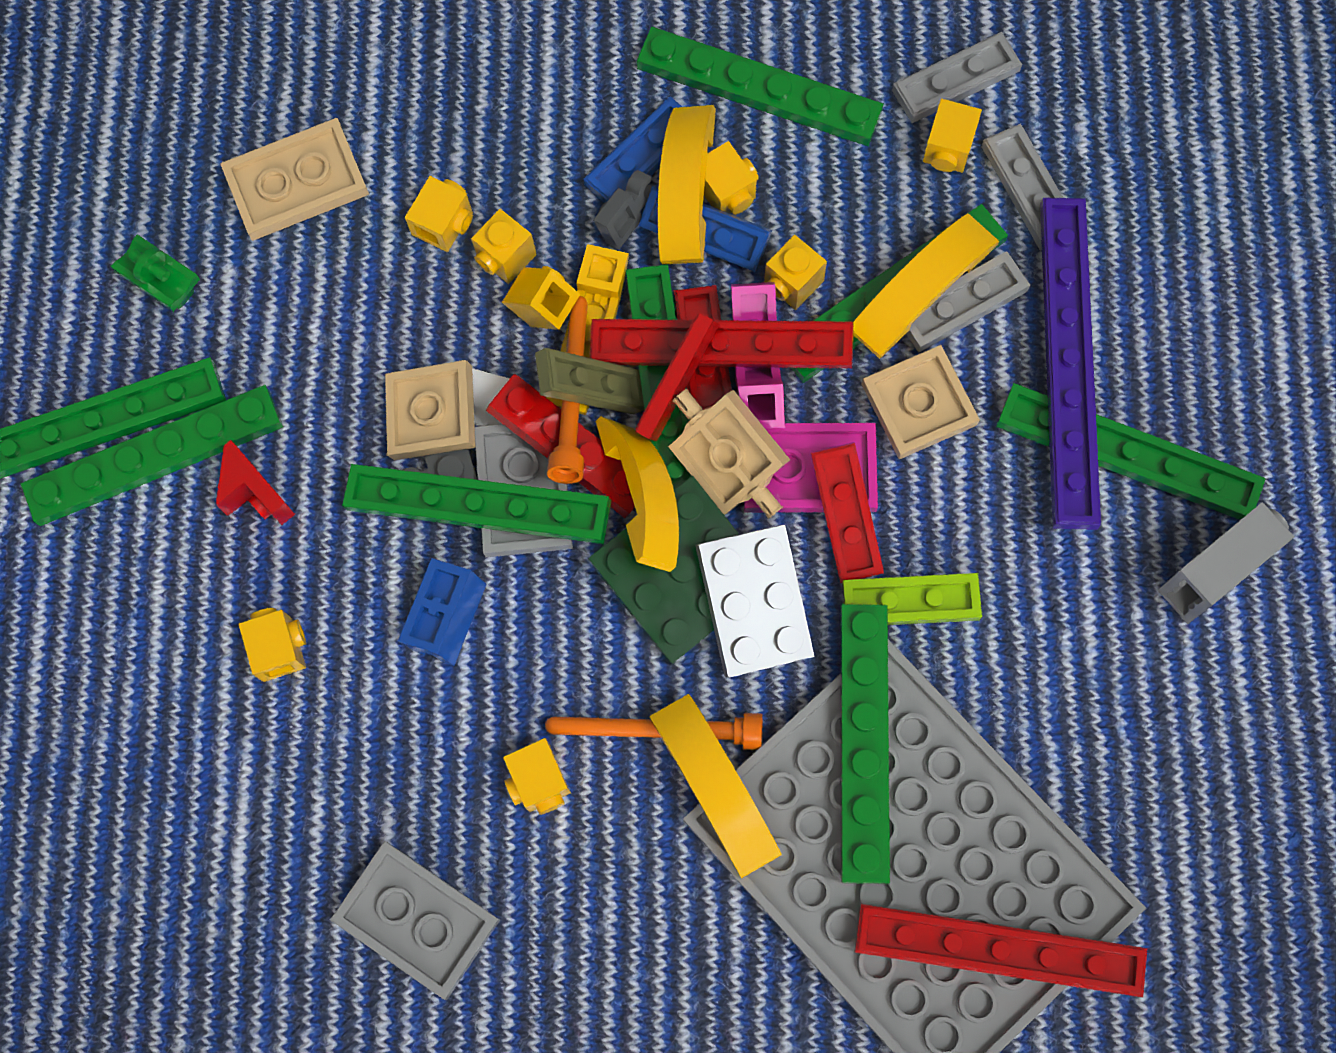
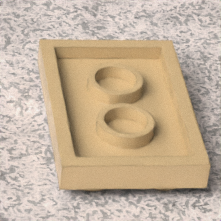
M338 118L220 163L247 233L252 241L369 195Z

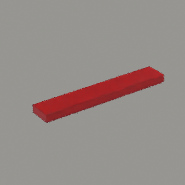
M592 319L590 358L617 365L669 366L693 320ZM714 320L719 324V327L698 366L852 369L854 323L835 321Z
M860 904L854 953L1128 996L1143 997L1147 948Z

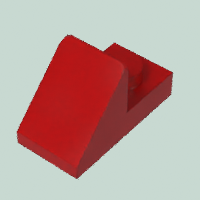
M230 440L223 448L216 498L217 507L229 516L246 501H249L265 520L270 515H273L283 525L295 513L233 441Z

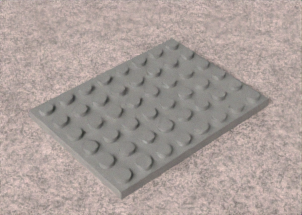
M888 639L890 884L841 883V674L736 769L737 774L782 854L780 857L741 879L701 805L698 804L683 818V821L892 1053H1000L1067 986L854 953L860 904L1110 943L1146 907Z

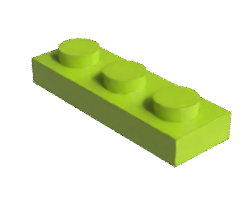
M978 573L843 580L842 583L843 604L888 605V625L980 621L982 618Z

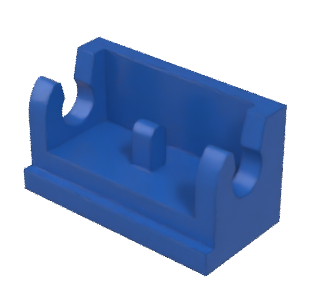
M431 558L398 642L421 655L429 654L443 663L455 666L487 584L469 569Z

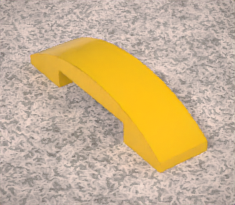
M714 105L673 108L667 124L662 148L658 186L659 257L662 264L703 263L706 222L702 217L707 149L708 147H713L716 113Z
M967 213L932 240L878 293L853 322L854 336L880 359L910 330L911 324L966 271L969 273L998 245L999 240Z
M590 244L586 246L576 282L577 292L580 296L586 298L588 302L584 357L590 358L592 319H616L629 253ZM569 322L561 347L562 352L567 351ZM546 397L562 409L561 399ZM580 404L579 414L586 415L589 405Z
M600 416L595 422L604 453L607 456L621 460L637 513L626 524L636 562L671 572L677 563L679 520L675 492L667 467L661 455L648 438L636 432V429Z
M690 694L650 715L652 723L680 768L741 879L780 857L782 854L761 814Z

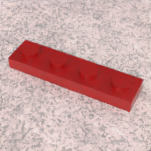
M514 373L485 411L547 459L554 448L559 445L562 409L545 396H541L540 392ZM578 423L576 447L584 458L583 478L578 483L595 495L609 496L611 499L610 507L626 518L635 506L621 460L605 455L601 440Z

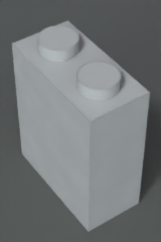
M1262 502L1158 589V592L1184 621L1189 624L1295 536L1288 530L1289 526L1285 518L1276 510L1269 509Z

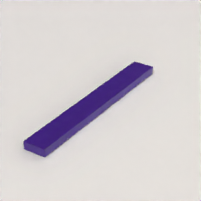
M1042 198L1040 218L1053 529L1098 530L1101 526L1086 198Z

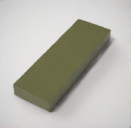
M544 348L535 353L541 396L633 415L644 411L638 369L549 348Z

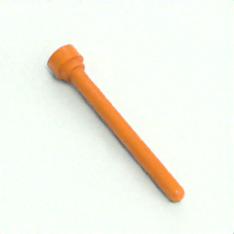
M579 296L570 311L566 353L584 357L588 302L583 296ZM562 400L559 445L554 448L548 457L547 476L557 483L573 484L582 480L584 472V458L576 447L580 403Z
M744 713V717H735L734 722L707 721L718 740H734V745H743V750H758L762 746V713ZM554 716L548 718L545 722L546 731L552 735L661 738L651 719Z

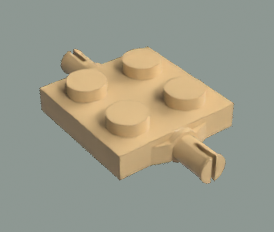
M688 389L677 395L672 401L688 418L689 422L686 424L683 433L668 447L691 476H694L721 512L725 515L739 503L748 501L751 498L757 503L768 519L781 510L783 506L780 505L766 486L770 483L773 474L788 463L790 459L736 392L732 390L724 395L715 405L702 409Z

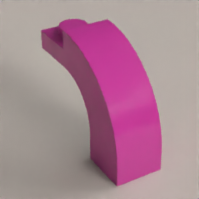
M774 282L731 284L732 320L777 321ZM734 367L736 394L765 429L785 428L784 391L780 367Z

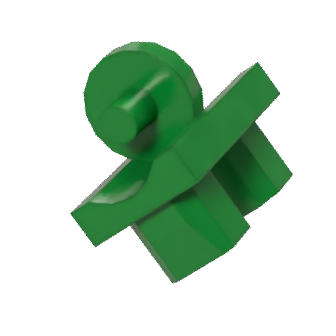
M138 234L132 240L127 252L111 265V268L117 274L173 312L185 305L194 293V286L200 280L196 273Z

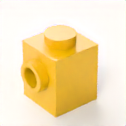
M941 98L927 142L923 162L931 164L939 171L963 173L982 109Z
M727 141L707 153L704 196L712 207L729 214L733 213L736 215L745 211L756 198L758 174L748 158L741 159L731 143Z
M429 176L406 214L405 220L412 236L449 252L459 234L463 235L468 230L473 218V212L466 190L461 185L449 179H445L442 182Z
M499 209L471 238L476 252L475 261L487 273L498 275L507 284L537 255L532 234L502 209Z
M794 234L766 263L764 283L774 282L776 298L780 301H785L794 310H797L824 282L827 261Z
M543 266L542 268L523 267L502 303L530 327L559 330L580 294L565 281L559 272L548 266Z
M266 608L250 615L251 620L239 623L252 675L266 682L306 668L300 646L306 645V638L298 619L292 620L283 610L277 611L276 608Z
M546 738L503 757L511 775L504 782L515 806L523 802L524 807L529 812L537 809L539 815H542L565 804L562 797L571 794Z

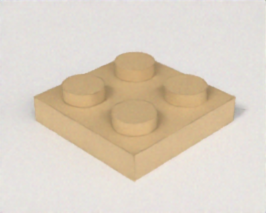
M942 345L862 379L861 385L898 459H902L973 428L980 421Z
M462 360L385 374L387 456L393 460L475 448L472 365L468 361Z

